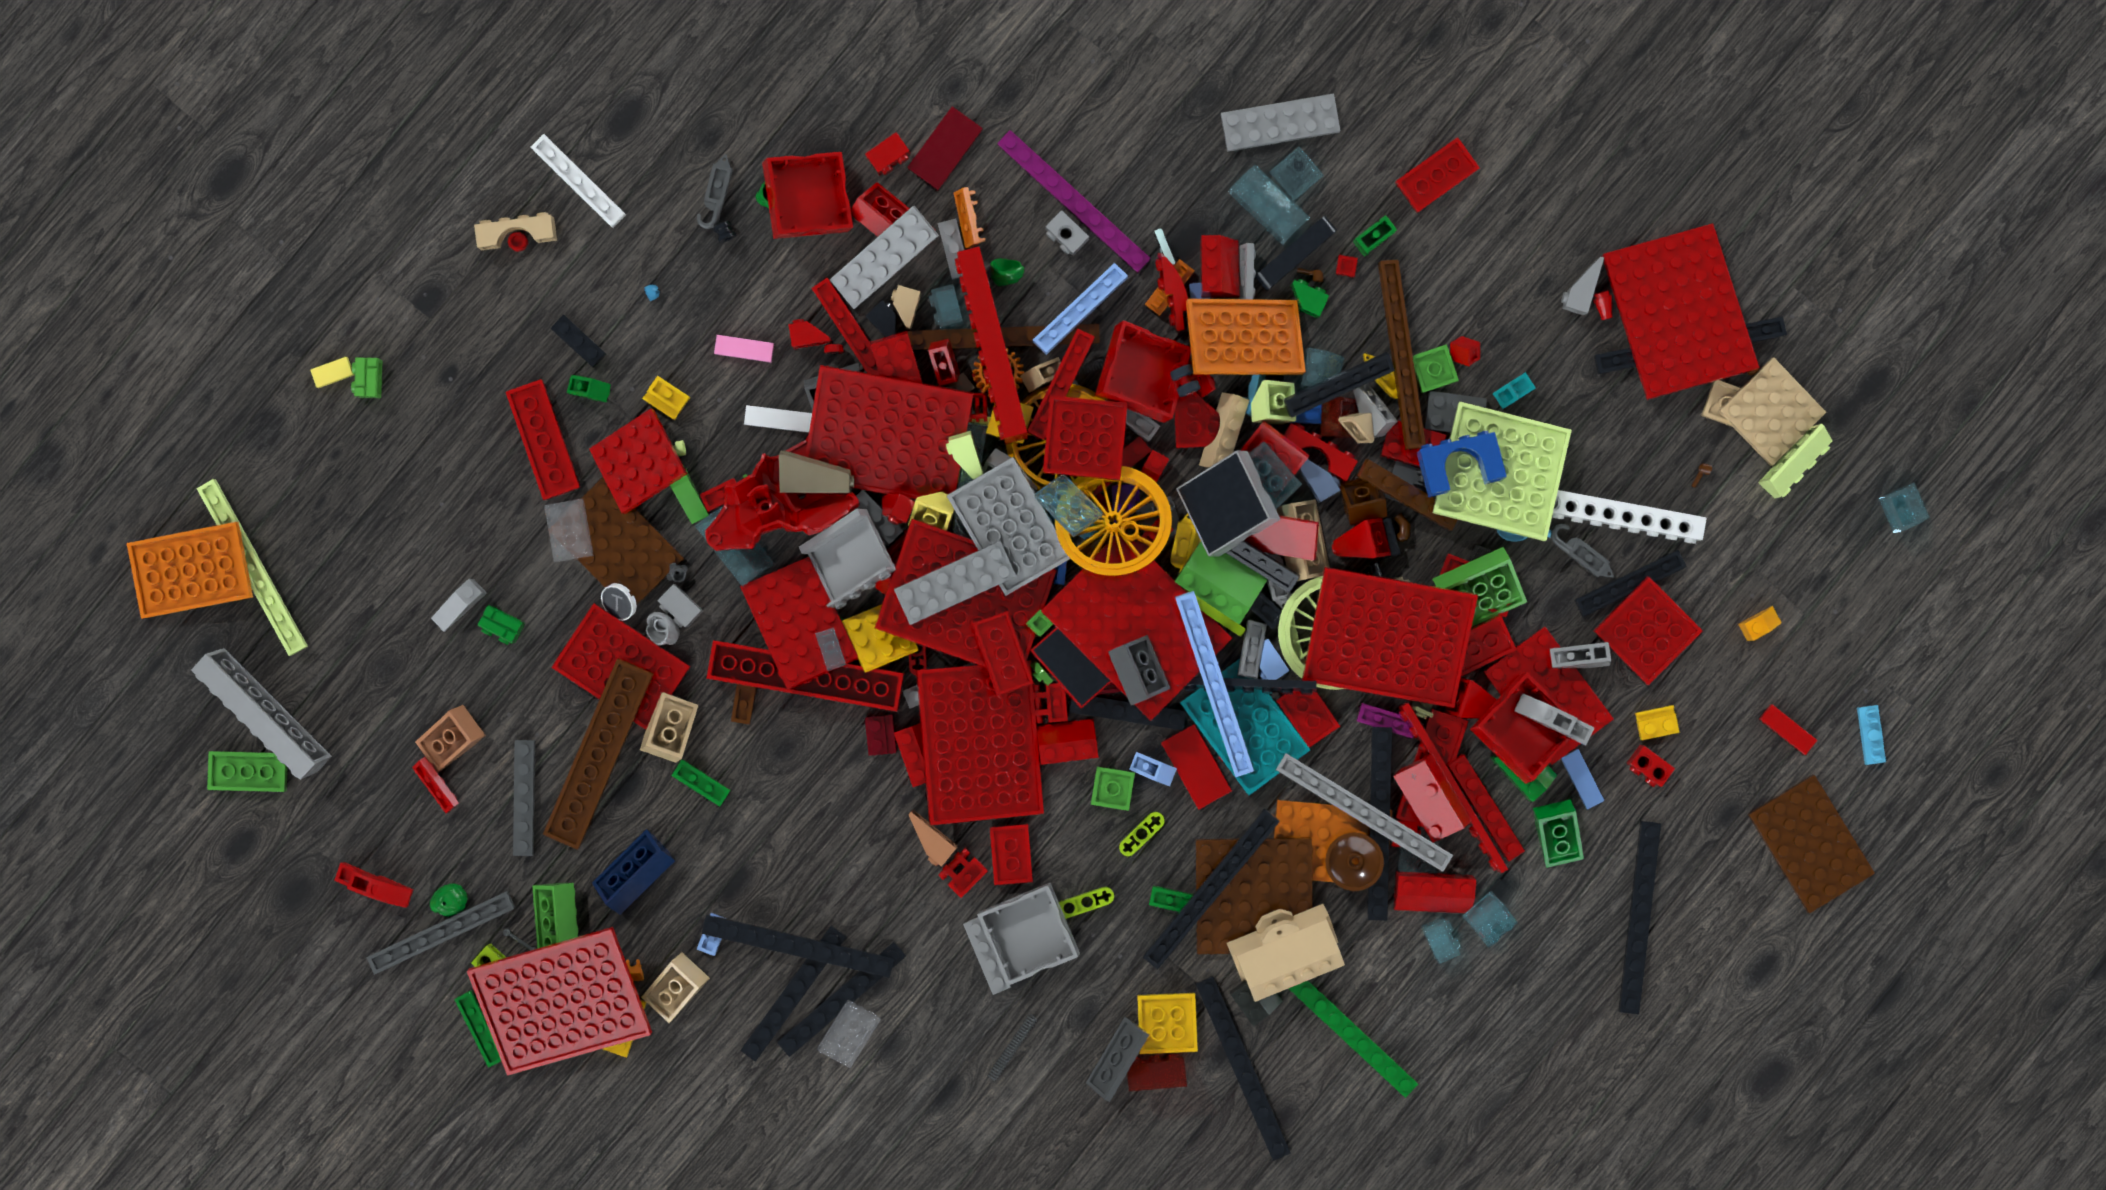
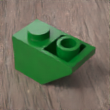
M1294 280L1291 288L1300 311L1318 319L1329 295L1326 294L1324 289L1309 287V283L1304 280Z

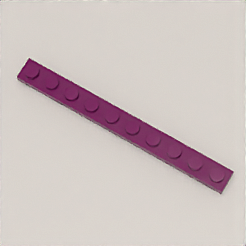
M1011 130L997 143L1007 155L1135 272L1138 273L1149 262L1151 258Z

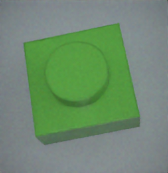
M1039 610L1026 625L1038 637H1041L1053 623Z
M1037 661L1030 665L1035 671L1032 674L1039 682L1043 680L1047 686L1053 682Z

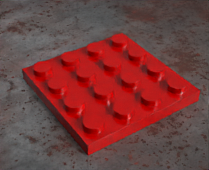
M1050 395L1043 473L1120 481L1128 403Z
M649 409L589 448L623 514L628 513L687 475L682 462L653 409Z
M1648 576L1593 630L1604 643H1609V648L1646 685H1649L1703 631Z

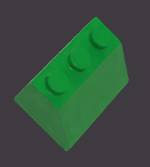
M1495 754L1490 758L1530 802H1534L1542 795L1557 777V774L1547 765L1534 781L1525 784Z

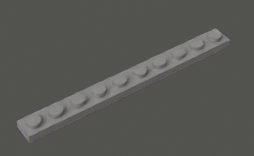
M1285 754L1276 768L1281 774L1443 872L1453 857L1449 852L1290 755Z

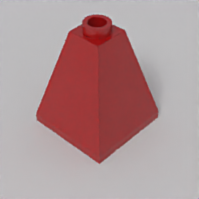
M1383 519L1364 520L1335 539L1332 544L1333 553L1336 556L1361 558L1390 556L1391 553Z
M1461 678L1455 707L1445 706L1443 713L1460 718H1480L1497 699L1476 682Z

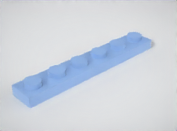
M1114 263L1033 339V343L1047 355L1128 279V275Z

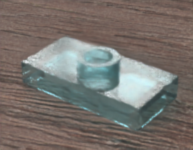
M834 628L815 633L827 671L846 665Z

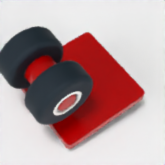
M1192 359L1188 361L1187 365L1170 372L1172 380H1179L1181 384L1177 388L1179 397H1184L1197 391L1198 395L1203 398L1215 390V381L1210 374H1193Z

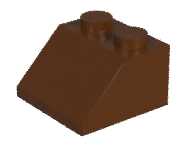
M1362 479L1340 483L1339 489L1343 506L1350 525L1361 523L1368 519L1387 517L1386 499L1381 490Z

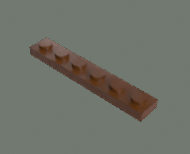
M1365 459L1357 477L1448 531L1453 530L1458 519L1432 513L1435 498H1428V495L1371 460Z

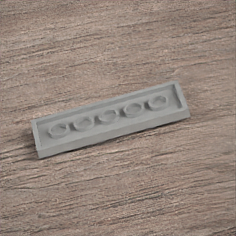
M1334 94L1221 113L1227 152L1340 133Z
M912 206L836 273L830 281L851 307L856 309L939 235L915 206Z
M998 541L897 587L894 591L911 625L1016 577V574L1001 541Z

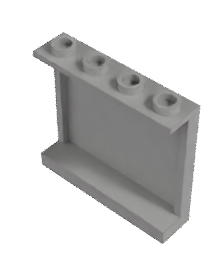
M855 509L799 546L802 554L809 555L831 602L826 605L830 608L840 609L844 607L848 600L861 596L862 591L875 587L876 582L889 578L891 576L890 573L896 570L867 509Z

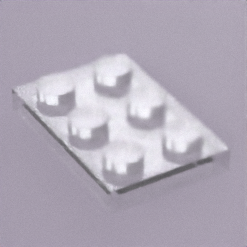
M584 499L544 505L554 562L593 556Z
M847 1000L817 1050L851 1068L881 1021V1018Z

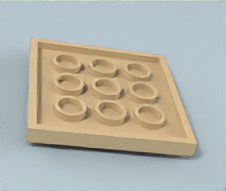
M1771 358L1718 411L1770 466H1773L1826 413L1775 358Z

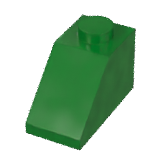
M571 375L567 393L606 403L610 395L611 384L593 378Z

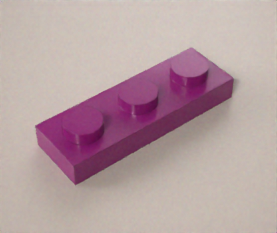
M1361 703L1356 719L1357 722L1373 727H1392L1393 733L1409 738L1413 737L1409 731V728H1411L1407 721L1404 722L1400 714Z

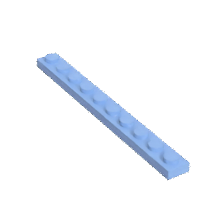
M1191 591L1176 596L1175 598L1234 775L1238 777L1253 772L1254 770L1195 593Z

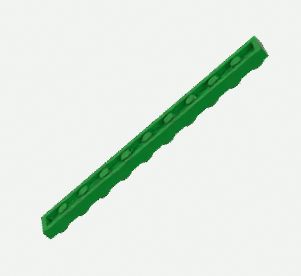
M1309 981L1288 988L1405 1098L1418 1085L1407 1072Z

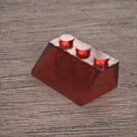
M1179 1054L1168 1055V1058L1161 1059L1160 1056H1150L1149 1060H1141L1140 1057H1136V1060L1127 1072L1129 1091L1187 1087L1184 1058L1180 1057Z

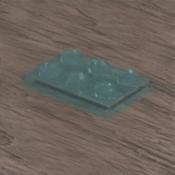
M1060 475L1036 492L1034 496L1073 537L1101 518L1103 514L1066 475Z

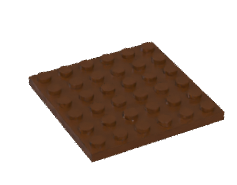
M1266 838L1197 921V954H1231L1227 943L1257 931L1255 926L1263 915L1282 909L1291 912L1294 916L1312 908V838ZM1195 839L1196 891L1239 839Z

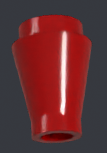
M1609 290L1593 294V302L1601 316V320L1612 318V295L1609 294Z

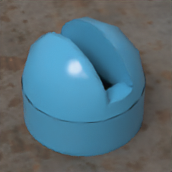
M652 284L644 287L650 301L659 297L660 291L658 286Z

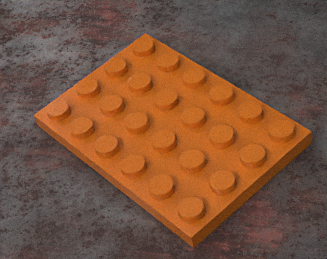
M1187 299L1186 308L1193 374L1303 375L1306 372L1297 300Z
M239 522L127 543L141 619L253 598Z
M1277 800L1276 817L1280 822L1274 829V838H1312V880L1333 882L1325 864L1329 846L1335 839L1347 833L1355 832L1369 836V827L1332 804ZM1354 857L1352 863L1357 865L1359 859Z

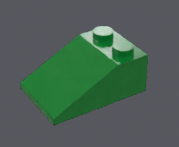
M1571 800L1533 808L1535 825L1546 868L1584 859L1577 814Z

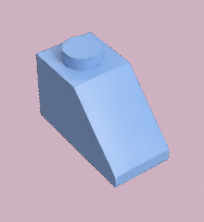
M1265 639L1259 667L1260 672L1258 674L1261 679L1277 680L1286 674L1289 669L1269 639Z
M1136 752L1129 770L1170 786L1177 768Z

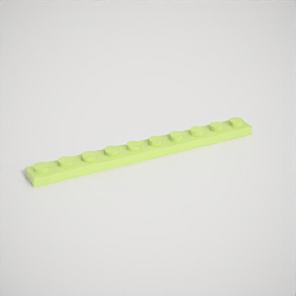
M212 479L196 488L216 525L239 522L216 479ZM239 522L251 588L287 654L292 656L308 646Z

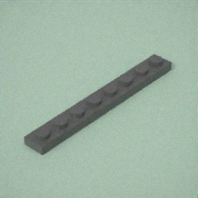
M508 891L366 958L375 975L515 909V905Z

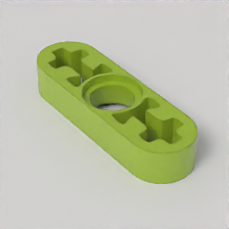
M1159 812L1150 813L1120 842V852L1125 856H1131L1139 850L1164 825L1163 815ZM1152 816H1159L1160 824H1154L1151 827L1154 830L1150 832L1149 828L1143 824L1147 822L1149 825L1152 822ZM1143 828L1147 831L1145 839L1137 838L1136 832L1138 829ZM1133 835L1134 839L1140 844L1137 846L1134 843L1131 846L1133 849L1131 852L1128 850L1126 852L1123 851L1125 848L1123 844L1125 842L1127 844L1131 843L1133 840L1130 837Z

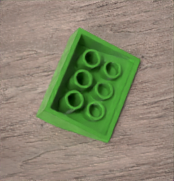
M1200 541L1174 581L1189 592L1194 591L1196 596L1240 624L1268 579L1227 553L1219 557L1208 556Z
M1504 547L1432 579L1435 587L1478 595L1476 603L1478 606L1475 608L1472 627L1527 602L1511 559ZM1490 608L1493 609V608H1494V609H1496V610H1498V611H1496V612L1493 613V612H1491V611H1488V609H1490Z

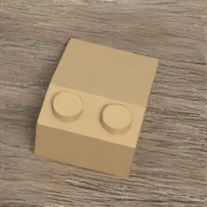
M662 692L646 729L640 750L675 763L681 760L698 705Z
M681 952L668 964L641 998L670 1023L710 978Z

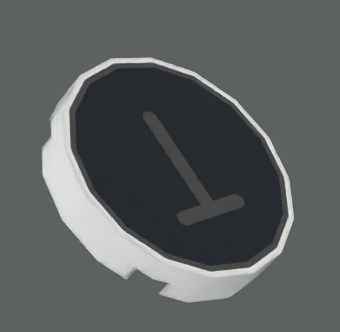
M613 583L602 591L601 600L604 609L619 620L629 619L636 612L637 605L634 596H631L629 593L630 590L621 584Z

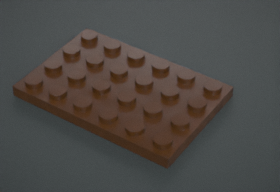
M603 477L549 529L605 588L613 583L627 587L630 590V595L634 596L636 605L666 578L670 571L669 566L671 563L679 565L685 559L636 508L626 514L621 513Z
M1815 775L1809 776L1747 814L1807 913H1812L1875 874Z

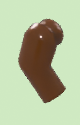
M1400 513L1394 517V520L1400 526V532L1396 535V538L1399 542H1404L1410 538L1411 525L1404 515Z

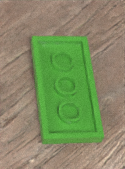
M209 751L207 790L287 792V766L282 764L274 753Z

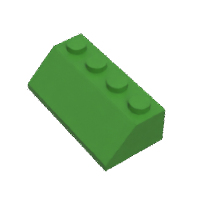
M574 883L532 885L537 949L578 937Z

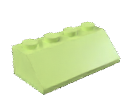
M1823 424L1812 426L1758 482L1774 498L1785 497L1791 491L1789 487L1794 482L1798 483L1804 477L1802 473L1806 469H1811L1817 463L1815 459L1819 455H1824L1830 449L1828 445L1832 442V439Z

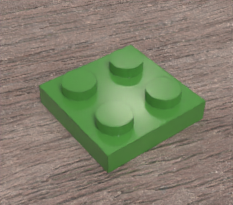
M1447 344L1413 356L1415 375L1421 393L1459 381Z
M1097 766L1091 805L1129 811L1135 772Z

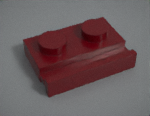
M893 715L865 717L868 756L897 753Z

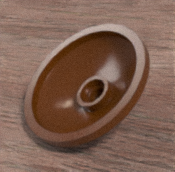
M1353 832L1344 834L1332 842L1326 853L1325 864L1327 872L1335 884L1346 890L1360 891L1371 887L1380 878L1384 867V857L1380 846L1375 840L1365 834ZM1354 857L1359 859L1357 865L1352 863Z

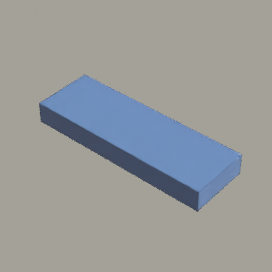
M1579 749L1562 757L1561 760L1585 808L1589 809L1603 802L1604 799Z

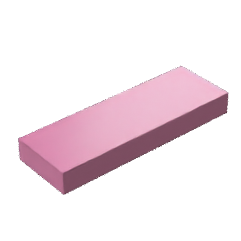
M717 335L714 354L772 363L774 343Z

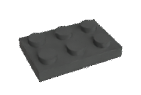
M1429 391L1424 428L1451 433L1459 401L1486 408L1487 399Z

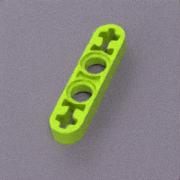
M1196 596L1202 612L1241 637L1246 630L1244 627Z
M1101 887L1060 901L1059 905L1065 919L1110 904L1114 899V892L1109 887ZM1103 891L1111 894L1108 897L1109 900L1105 901L1104 898L1098 899L1100 904H1096L1093 894L1097 893V897L1102 896ZM1084 897L1092 898L1093 904L1090 907L1083 906L1082 899ZM1066 903H1072L1075 906L1072 913L1064 911L1063 907Z

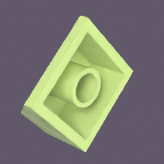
M1263 380L1251 402L1252 422L1262 423L1265 421L1268 424L1282 425L1296 421V416L1293 418L1289 417L1283 401L1284 398L1295 394L1294 383Z

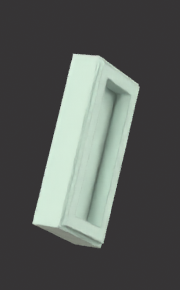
M1162 229L1155 230L1154 236L1161 253L1174 266L1175 261Z

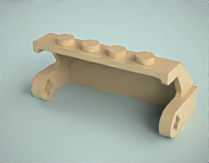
M1324 904L1294 916L1291 912L1282 909L1263 915L1255 926L1257 931L1227 943L1242 982L1247 981L1255 1002L1345 965L1337 945L1338 940Z

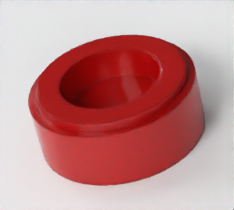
M513 232L508 237V245L512 250L521 252L527 248L528 239L521 232Z
M829 344L824 346V353L841 354L844 353V349L841 344Z

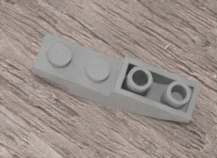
M1522 694L1514 709L1515 712L1585 746L1594 730V727L1578 720V718L1525 694Z

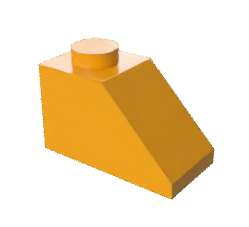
M1770 606L1738 625L1746 640L1754 641L1771 632L1782 622L1773 606Z

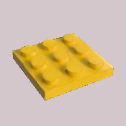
M882 605L842 620V624L865 673L918 651L916 643L874 629Z
M1195 993L1137 995L1138 1025L1149 1034L1140 1050V1054L1198 1052Z

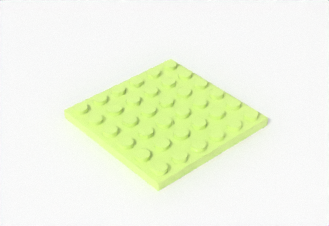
M1459 401L1450 435L1451 442L1458 441L1459 437L1470 435V438L1475 437L1477 433L1482 431L1495 432L1507 477L1501 481L1484 484L1479 464L1471 454L1462 451L1451 453L1445 462V471L1450 491L1436 496L1432 513L1546 541L1572 430Z

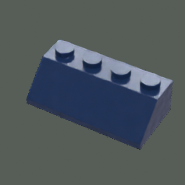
M646 829L592 884L605 905L621 915L675 860L662 843Z

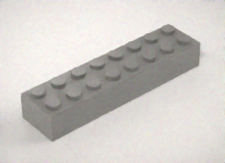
M225 648L205 654L191 669L196 678L203 682L209 688V691L217 696L223 705L230 709L236 715V718L250 729V732L258 737L264 746L271 750L277 756V759L291 770L293 776L301 780L317 773L332 757Z

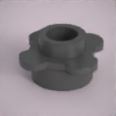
M671 563L669 566L670 571L666 578L669 581L683 582L686 578L687 566Z

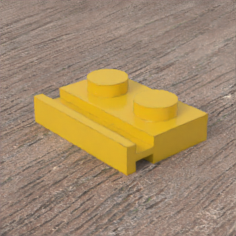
M657 375L642 399L676 420V417L690 397Z
M1674 705L1635 713L1640 740L1680 733Z

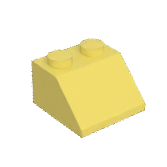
M938 492L917 497L908 526L911 519L948 531L955 513L952 504L947 498L948 494Z

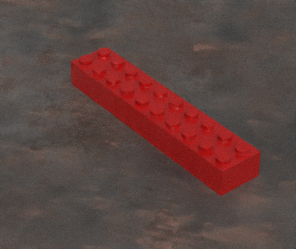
M980 247L957 252L958 258L954 259L957 273L962 274V277H959L962 293H967L964 296L967 311L971 310V314H969L971 328L976 329V332L973 333L976 347L981 348V351H978L981 366L986 367L983 370L986 385L990 384L991 388H988L990 402H995V407H993L995 421H1000V425L997 426L1000 440H1004L1006 445L1028 439V432Z
M713 640L706 679L897 712L905 673L878 668L865 673L862 666L848 663L787 690L768 649Z

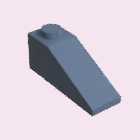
M1308 459L1299 469L1300 474L1318 503L1340 491L1339 486L1341 485L1336 476L1332 477L1330 473Z

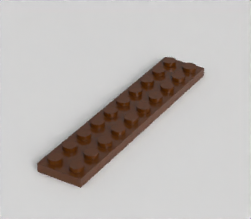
M620 658L616 660L543 835L574 849H580L654 673Z

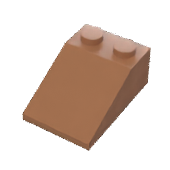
M464 705L449 710L415 743L429 762L433 764L434 769L438 773L471 749L486 735Z
M912 810L909 813V817L926 854L929 856L928 860L933 865L937 866L939 864L942 867L958 845L936 827L929 825V822L915 810Z

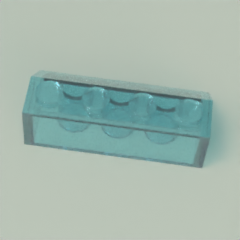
M1256 165L1248 170L1229 190V193L1282 245L1310 219Z
M723 507L708 515L695 526L705 540V530L715 520ZM759 542L753 549L714 550L742 587L754 581L775 564Z

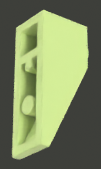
M971 431L949 437V443L946 444L949 455H953L954 460L973 480L983 475L984 472Z

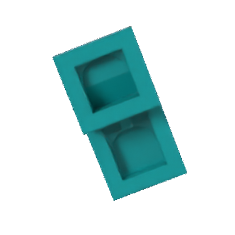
M1525 372L1495 391L1493 395L1502 409L1536 389V387Z

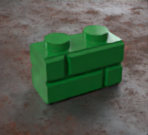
M1385 215L1356 237L1353 243L1365 257L1395 234L1397 229Z
M488 605L478 626L482 628L481 632L489 636L495 634L499 636L498 640L509 645V643H516L525 626V622L492 605Z

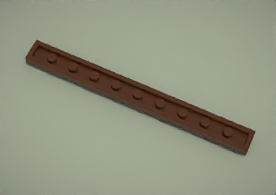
M1399 261L1378 262L1392 363L1395 370L1394 376L1405 450L1421 449V446L1426 445Z
M1099 324L1078 325L1058 345H1070L1077 329L1095 336L1092 344H1099ZM1047 326L1000 328L1005 347L1036 346L1033 343V339ZM976 329L908 331L913 351L928 350L932 342L950 339L952 349L977 348L973 334L976 332Z

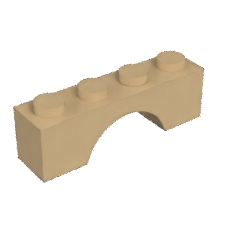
M546 212L538 213L536 217L520 215L518 219L510 220V218H500L498 222L483 220L480 221V224L474 225L477 248L481 251L501 248L504 238L509 233L517 230L529 232L538 243L557 241L554 217Z
M1222 392L1216 409L1220 416V428L1214 441L1204 447L1199 466L1208 469L1233 453L1250 400L1235 394Z

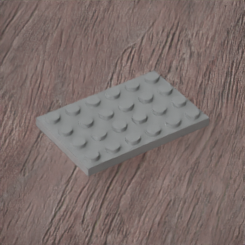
M1014 456L947 495L978 550L1001 541L1016 574V577L999 584L1005 596L1070 559L1059 543L1053 522Z

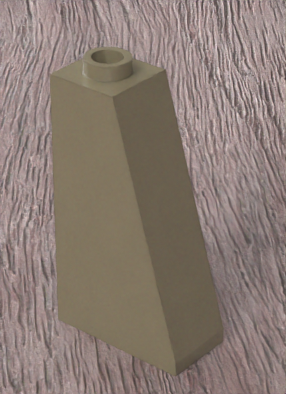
M780 451L779 453L780 493H850L851 487H854V476H851V470L788 451Z

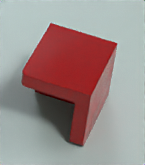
M1463 336L1451 342L1450 356L1452 361L1470 366L1480 360V342Z

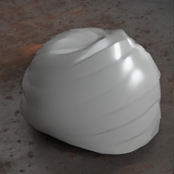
M653 612L648 616L646 632L653 643L665 645L677 642L680 630L670 616L661 612Z

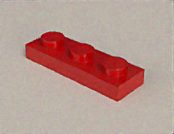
M426 757L420 759L412 767L445 813L450 812L459 804L454 793L449 790L444 779L438 775L433 764Z

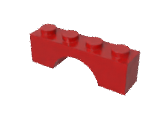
M1296 422L1295 424L1290 423L1283 436L1301 449L1315 448L1321 451L1328 462V473L1346 482L1358 462L1354 459L1355 456L1348 451L1344 453L1339 451L1338 446L1330 441L1325 443L1321 440L1322 437L1314 432L1310 434L1304 431L1305 427Z

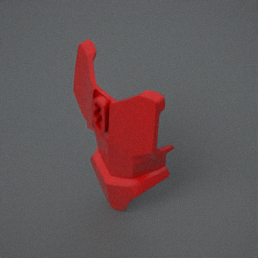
M808 436L806 440L786 451L805 456ZM763 453L761 460L757 463L751 475L735 484L724 485L725 504L715 520L705 530L706 541L711 548L721 551L753 549L761 539V535L781 528L789 532L803 531L810 536L830 527L858 508L860 503L853 492L780 493L779 455L770 457Z

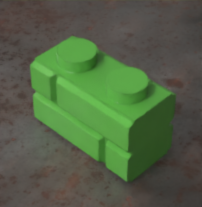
M355 358V362L352 363V373L355 374V381L351 383L352 393L358 398H381L382 360L379 358Z

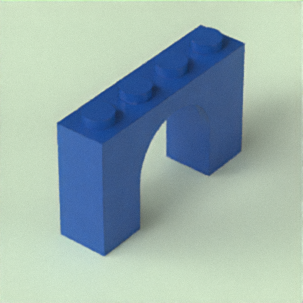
M1482 431L1477 433V436L1471 438L1470 435L1459 437L1458 441L1451 442V439L1441 441L1440 445L1426 444L1421 446V449L1417 452V457L1428 498L1446 494L1450 491L1445 471V462L1448 455L1458 451L1467 452L1477 460L1484 484L1504 480L1507 475L1495 432Z

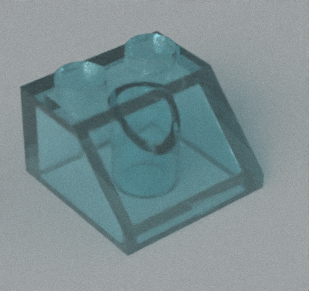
M1308 347L1304 358L1306 372L1301 375L1299 388L1306 389L1341 373L1344 357L1329 351Z

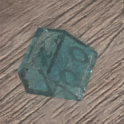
M1911 483L1878 498L1893 533L1907 530L1930 518L1915 483Z
M1491 891L1462 916L1488 948L1497 943L1499 938L1507 931H1510L1517 923L1507 907Z

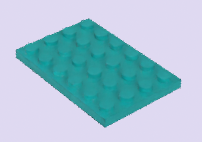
M1240 659L1221 672L1223 678L1247 679L1237 676ZM1199 688L1181 701L1180 704L1234 775L1207 691H1204V688ZM1235 689V692H1228L1254 770L1235 778L1249 796L1280 773L1276 768L1285 754L1298 760L1309 752L1310 748L1270 694L1262 693V690H1254V693L1242 692L1243 690Z

